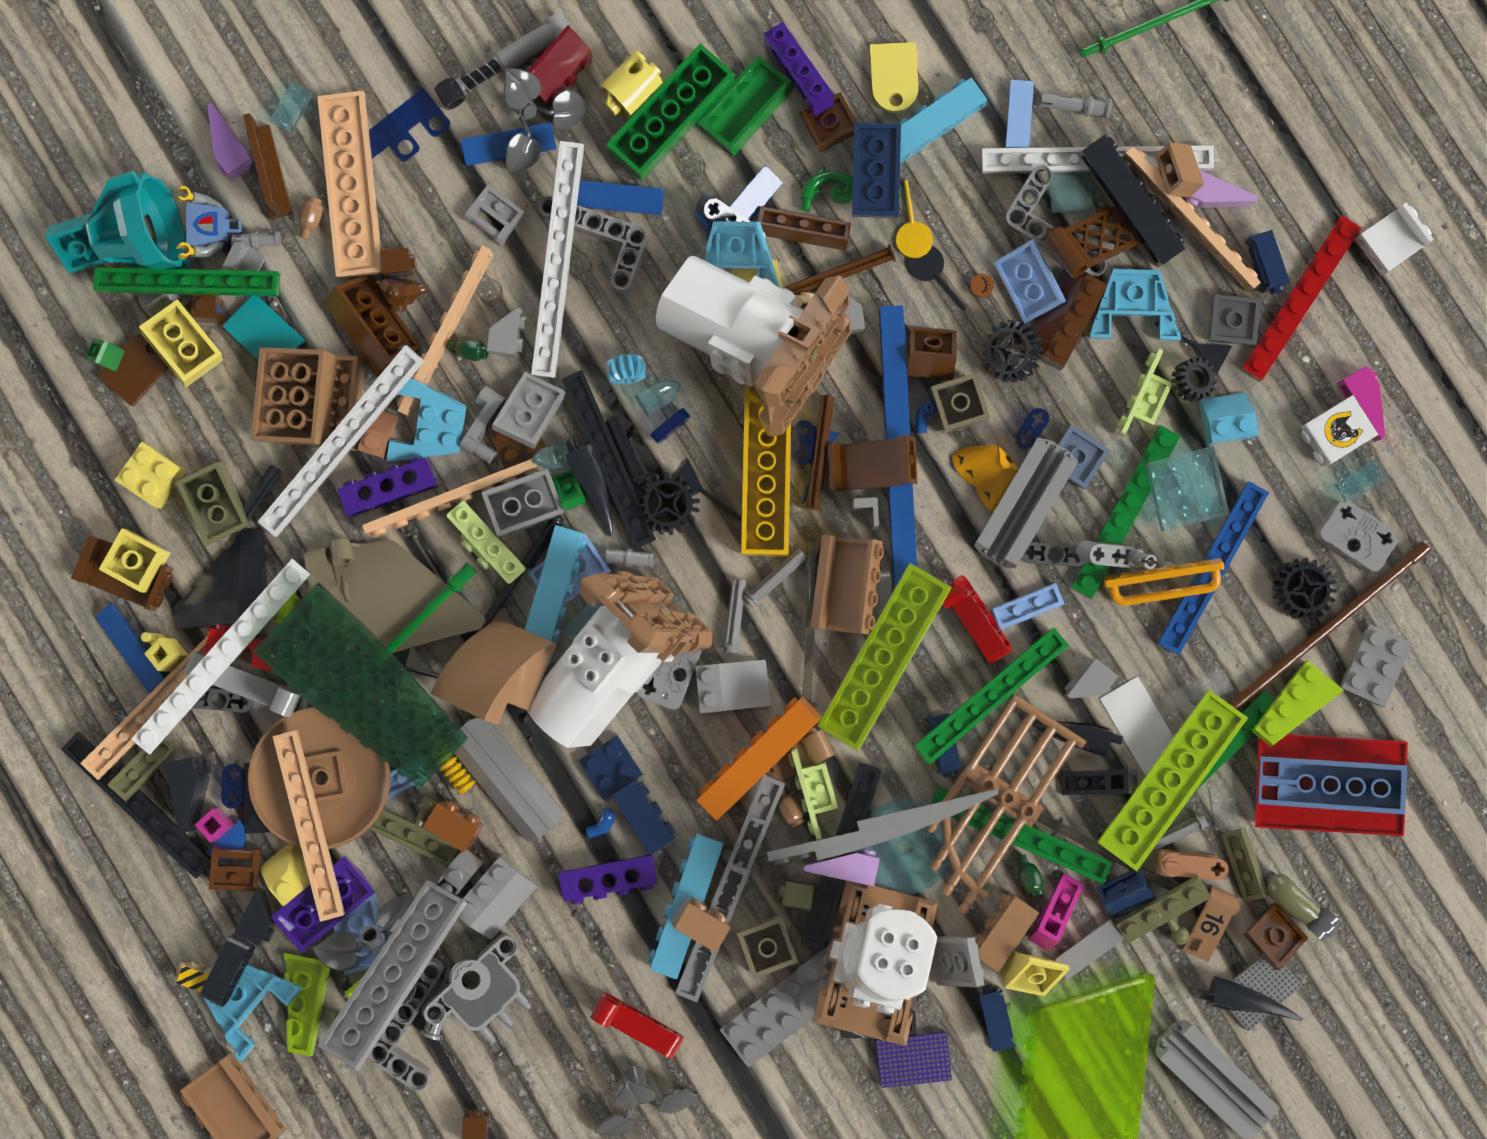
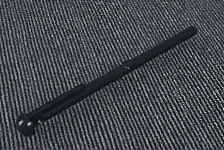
M561 514L549 520L521 561V564L525 567V572L528 567L533 568L550 543L555 525L560 527L563 525L564 520ZM525 572L511 584L506 583L484 615L485 622L482 628L490 624L498 611L506 604L505 600ZM474 631L469 638H471L478 631Z

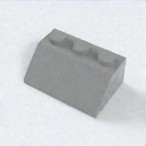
M501 855L463 898L467 904L459 918L469 927L492 940L538 885L504 855Z

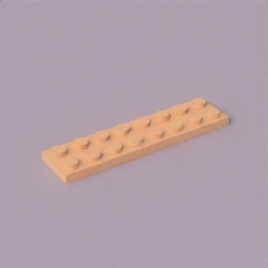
M364 91L317 96L336 278L382 274L381 243Z

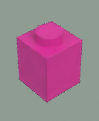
M220 807L211 809L195 824L210 843L219 840L235 825Z

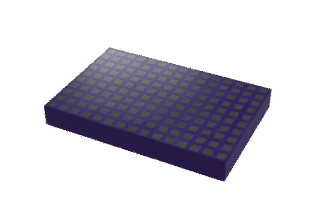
M946 1031L908 1035L906 1046L876 1039L881 1088L952 1080Z

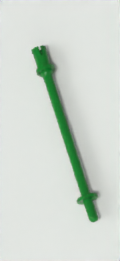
M1195 0L1104 39L1101 35L1096 36V43L1080 50V56L1087 57L1098 51L1105 55L1108 53V47L1219 0Z
M466 562L453 577L449 576L447 578V586L357 676L352 673L349 675L351 682L339 693V698L346 700L357 688L365 690L364 681L453 592H461L464 589L463 586L477 574L476 570Z

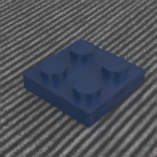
M618 735L578 760L603 800L643 775Z

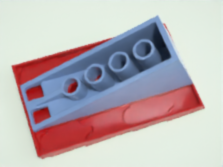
M1287 734L1274 745L1268 746L1259 738L1255 828L1404 836L1408 742Z

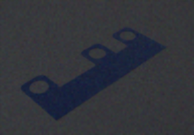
M424 88L369 130L372 159L388 146H390L401 161L410 159L419 151L420 147L408 131L419 122L433 137L439 136L450 127V120ZM439 116L443 119L444 125L440 130L430 128L429 121L432 117ZM403 140H408L413 145L412 152L407 155L401 154L398 150V145Z

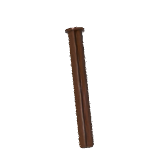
M889 244L887 245L888 248L789 284L784 288L790 290L794 295H801V292H809L819 288L825 278L834 276L846 278L891 260L896 262L895 254Z
M821 395L807 505L804 506L806 510L822 511L820 505L834 397L831 395Z

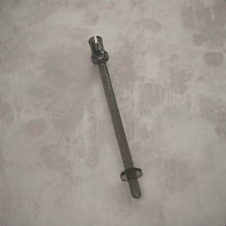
M807 542V561L804 563V568L808 572L802 696L813 707H817V703L812 702L815 628H810L821 543Z
M1040 813L1036 821L1052 829L1050 835L1055 836L1059 832L1115 863L1132 870L1130 866L1096 841L1063 825V818L1061 816L1054 820ZM1143 866L1139 868L1144 878L1169 891L1181 885L1175 884ZM1199 904L1195 907L1200 910L1203 905Z

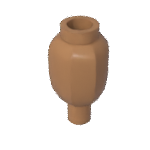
M308 196L307 201L303 202L299 213V225L302 228L300 238L309 240L311 231L318 227L323 213L322 200Z
M783 789L777 803V808L784 822L791 825L794 829L805 822L803 819L804 811L797 799L790 794H786Z

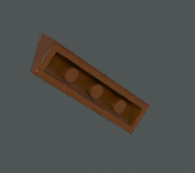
M763 206L760 207L757 221L761 223L767 237L844 251L847 249L851 222Z

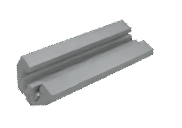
M1037 438L974 544L981 556L991 560L1000 567L1016 568L1078 463L1077 459L1067 449L1048 439Z
M475 718L466 722L463 727L453 733L448 747L527 842L540 839L557 824L563 814L562 808L492 723Z
M1188 1020L1171 1024L1167 1031L1157 1039L1155 1055L1242 1139H1253L1279 1111L1280 1108Z

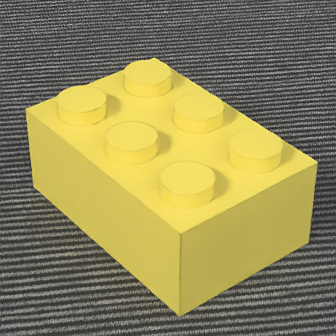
M178 300L139 326L141 335L185 388L223 361L222 353Z

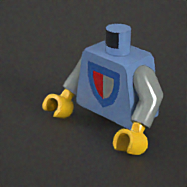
M181 186L177 188V190L185 193V198L176 196V200L179 202L189 200L190 202L186 203V243H180L176 247L177 249H184L186 254L180 253L178 255L179 259H186L189 255L191 257L209 258L222 250L223 246L229 244V233H239L242 231L241 219H229V213L223 208L221 203L207 195L190 192L188 187Z

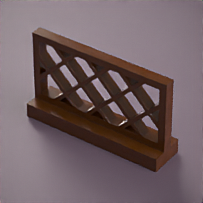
M250 113L244 114L247 134L269 218L273 220L291 215L293 210L271 126L269 124L260 126Z

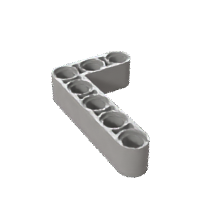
M1040 165L1031 172L1007 211L1006 220L1011 227L1029 238L1035 239L1037 243L1049 249L1044 243L1045 234L1053 226L1032 214V211L1052 180L1051 170L1047 166ZM1039 170H1044L1048 173V180L1044 183H1039L1035 179V174ZM1027 190L1033 191L1036 195V199L1032 203H1025L1022 199L1023 193ZM1015 210L1021 211L1023 214V220L1018 224L1010 220V214ZM1038 222L1043 226V232L1040 235L1034 236L1030 233L1029 228L1032 223ZM1086 249V253L1091 259L1097 257L1096 252ZM1106 261L1102 262V268L1099 272H1092L1090 268L1085 272L1092 276L1103 274L1107 267Z
M546 196L539 202V211L544 220L550 222L551 213L544 212L546 206L552 205V196ZM577 205L576 213L578 217L575 219L574 231L621 246L611 276V283L616 293L622 295L629 293L633 288L648 245L646 231L640 226ZM596 219L600 222L599 226L594 229L589 228V221ZM613 227H619L622 230L617 236L609 234ZM636 234L643 236V240L640 243H633L631 238ZM627 256L636 258L632 265H626L623 262ZM625 277L628 279V283L624 287H619L616 285L617 279Z
M192 651L183 673L189 675L205 656ZM232 665L213 684L219 688L269 706V710L286 717L293 715L302 694L300 691Z
M431 959L428 965L436 967L437 976H429L425 968L417 980L416 985L424 989V996L418 997L414 994L409 1003L401 1005L408 1006L411 1009V1016H403L400 1006L368 1056L371 1063L415 1091H420L429 1084L432 1079V1072L426 1065L398 1048L397 1045L444 973V966L437 959ZM389 1026L397 1028V1037H392L388 1034ZM376 1046H380L385 1050L384 1057H378L375 1054ZM396 1059L404 1062V1070H398L395 1067L394 1062ZM416 1072L424 1075V1083H418L415 1080L414 1074Z

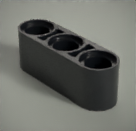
M235 934L231 935L203 985L200 996L221 1008L224 1007L254 953L255 945Z

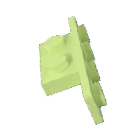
M1158 349L1155 353L1151 352L1145 363L1148 369L1145 374L1141 373L1136 383V386L1139 387L1136 395L1132 394L1126 405L1129 411L1126 417L1122 415L1117 425V428L1120 429L1118 433L1120 437L1127 433L1133 418L1150 426L1155 424L1172 386L1170 381L1153 374L1163 353L1162 349Z
M465 501L459 503L447 514V518L461 532L462 546L467 552H473L478 557L476 560L484 570L496 571L507 584H511L525 572V567Z
M793 746L788 757L791 767H796L798 776H795L797 789L802 790L804 798L801 799L803 810L805 813L809 812L811 821H808L809 831L811 835L815 834L817 840H821L822 833L816 814L838 808L826 762L802 767L797 747Z

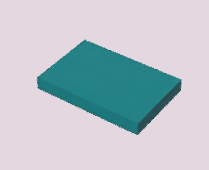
M251 296L223 325L258 360L260 347L299 349L306 342L258 296Z

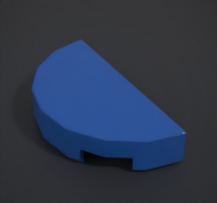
M239 820L212 846H219L220 849H243L246 845L247 837L243 821ZM212 846L205 852L210 857L212 853Z

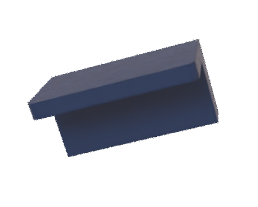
M1132 869L1096 887L1102 906L1114 918L1122 916L1156 898L1155 894L1147 886L1140 869L1137 871Z

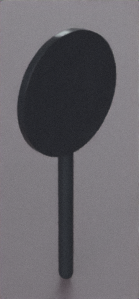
M932 246L930 251L920 258L908 257L907 267L914 278L920 281H931L936 278L964 311L967 309L941 278L940 274L944 267V258L936 247Z

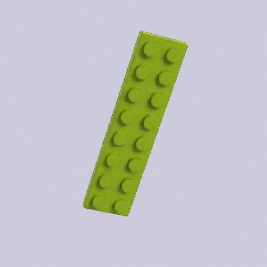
M909 563L874 628L819 722L818 727L856 751L860 750L950 592L951 586L914 564Z
M1207 690L1097 843L1137 871L1248 717L1211 690Z

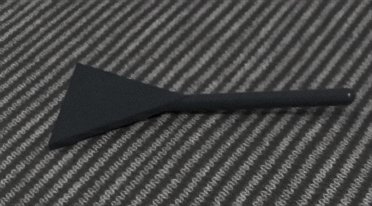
M1181 335V340L1195 347L1204 360L1209 361L1208 365H1213L1212 371L1218 374L1232 346L1197 344Z
M688 459L677 473V481L682 476H685L686 482L684 485L689 482L694 484L689 491L697 490L740 521L741 516L703 489ZM668 485V486H667V487H672V488L681 489V488H679V487H677V486H674V485Z

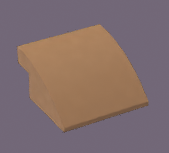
M260 347L251 440L320 448L361 399L365 359L359 356L335 355L325 350ZM357 443L350 451H357Z
M497 619L479 630L456 651L437 678L430 694L484 721L498 725L507 703L529 711L557 644Z

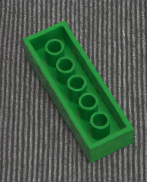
M700 43L606 144L608 152L637 179L643 182L735 81V74Z

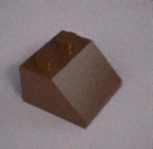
M910 326L907 376L953 380L957 359L956 331Z

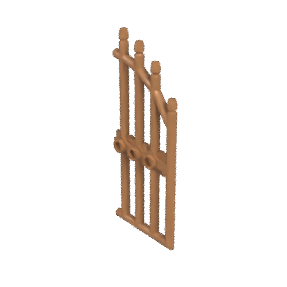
M1014 693L943 800L956 799L964 785L976 791V794L998 789L999 794L988 799L997 806L962 860H959L954 844L981 803L966 809L952 831L950 817L926 828V830L933 833L938 827V823L941 822L943 845L936 858L931 862L930 868L937 871L941 866V862L948 856L954 870L942 893L949 896L960 879L970 889L964 899V903L960 905L958 910L962 915L969 911L970 906L977 897L982 901L986 899L988 893L983 887L1023 825L1026 824L1032 827L1044 807L1039 805L1038 802L1074 746L1076 745L1082 749L1087 742ZM1015 706L1026 712L1027 716L989 772L978 764ZM1036 719L1046 725L1047 728L1009 785L999 779L998 776ZM1056 732L1067 739L1031 797L1028 798L1019 792L1018 789ZM1006 811L1017 819L975 882L966 870L1003 812Z

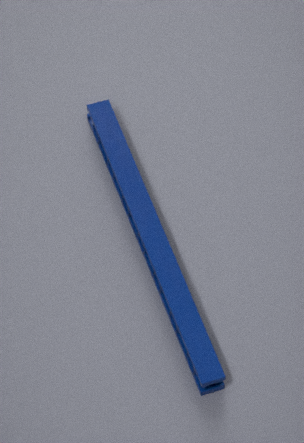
M903 305L880 306L879 309L885 440L897 439L900 435L910 436ZM913 485L888 487L893 592L909 563L917 566Z

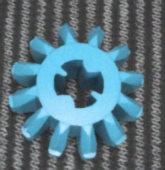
M627 354L613 357L607 361L606 371L610 383L625 385L639 382L645 378L646 367L642 356Z

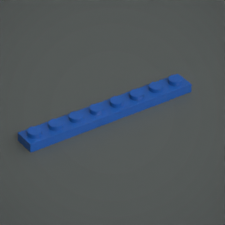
M1250 481L1246 482L1203 560L1222 559L1224 569L1220 570L1221 579L1270 493ZM1211 572L1195 574L1189 586L1210 583ZM1215 591L1183 597L1157 644L1176 655H1180Z

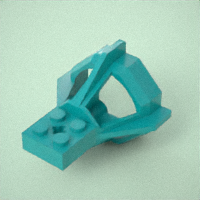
M129 171L108 178L90 214L51 225L44 236L68 273L106 262H122L139 268L158 270L188 269L190 266L187 258L183 260L178 258L180 253L185 254V250L177 249L176 247L180 243H186V236L180 210L172 198L174 190L171 186L166 187L162 180L146 173L136 174L134 171ZM149 214L155 230L157 247L144 222L143 216Z

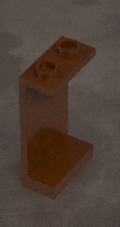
M900 435L897 439L841 445L828 443L826 458L829 463L830 473H828L827 480L830 490L841 492L918 484L916 443L913 436Z
M89 535L71 579L143 606L144 609L156 611V608H159L164 600V595L162 594L165 587L169 586L173 579V568L162 565L149 593L139 592L99 570L113 543Z

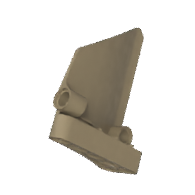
M336 539L329 543V547H322L304 553L306 571L311 574L308 577V584L320 653L323 659L333 666L360 658L365 660L375 658L447 586L446 583L395 541L357 544L350 543L349 539ZM453 592L394 652L478 631L483 627L485 617L459 594ZM368 642L367 648L360 651L361 645Z

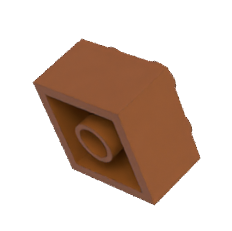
M450 799L449 801L438 802L423 828L462 852L469 850L485 825L480 822L482 818L472 812L465 813L461 811V806Z

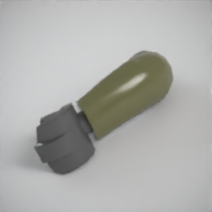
M1267 871L1263 874L1262 877L1268 894L1280 907L1303 923H1306L1307 929L1322 942L1328 937L1332 938L1337 932L1336 928L1341 923L1332 912L1316 904L1285 874H1276L1273 871Z

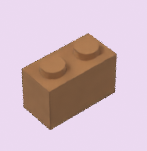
M1169 142L1155 155L1168 195L1191 197L1204 185L1191 145Z

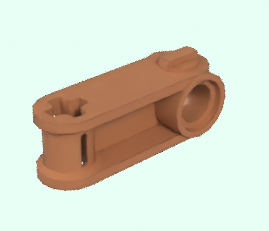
M1157 849L1155 874L1191 878L1198 875L1201 879L1221 880L1228 874L1227 863L1217 856ZM1216 864H1218V868H1215V869L1212 871V870H1211V867H1212V866L1214 867V866H1216Z

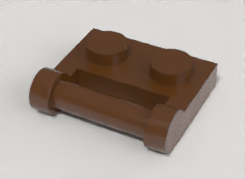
M212 846L209 889L256 891L258 889L261 848L243 850L220 849L219 846ZM218 859H252V866L218 864Z

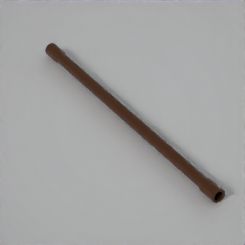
M1423 541L1418 543L1399 562L1229 701L1228 704L1237 710L1240 709L1406 570L1431 552L1429 546Z

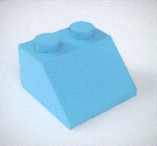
M1246 393L1199 400L1206 446L1249 440L1259 436L1255 411Z

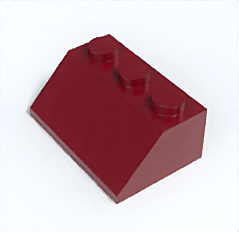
M569 25L564 28L527 71L539 80L541 91L536 99L548 109L552 105L554 97L567 87H572L580 71H585L592 63L591 49Z

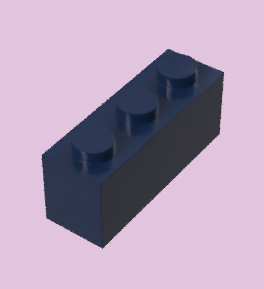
M636 779L613 794L612 797L648 853L652 855L675 839L673 834L676 831L669 821L664 822L660 814L663 811L656 801L651 802L647 794L650 791L644 782L641 781L639 783Z

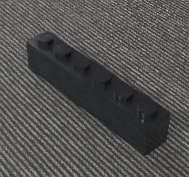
M1104 134L1078 154L1117 210L1142 240L1141 244L1153 261L1160 267L1185 250L1183 246L1185 242L1178 232H1173L1169 226L1171 221L1167 215L1159 212L1156 207L1158 203L1151 194L1147 195L1142 188L1144 187L1143 181L1138 175H1133L1129 169L1131 165L1126 157H1121L1116 151L1118 147L1111 137L1107 138Z

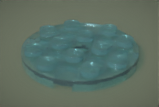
M910 799L893 800L875 809L867 819L926 806L927 804ZM941 822L938 823V827L933 833L926 830L927 827L903 836L863 848L875 851V856L880 858L875 883L882 888L904 894L919 893L935 885L944 876L950 865V860L947 856L941 862V866L937 871L930 868L931 862L936 858L943 845ZM909 840L911 842L912 849L909 853H902L899 850V843L901 841Z

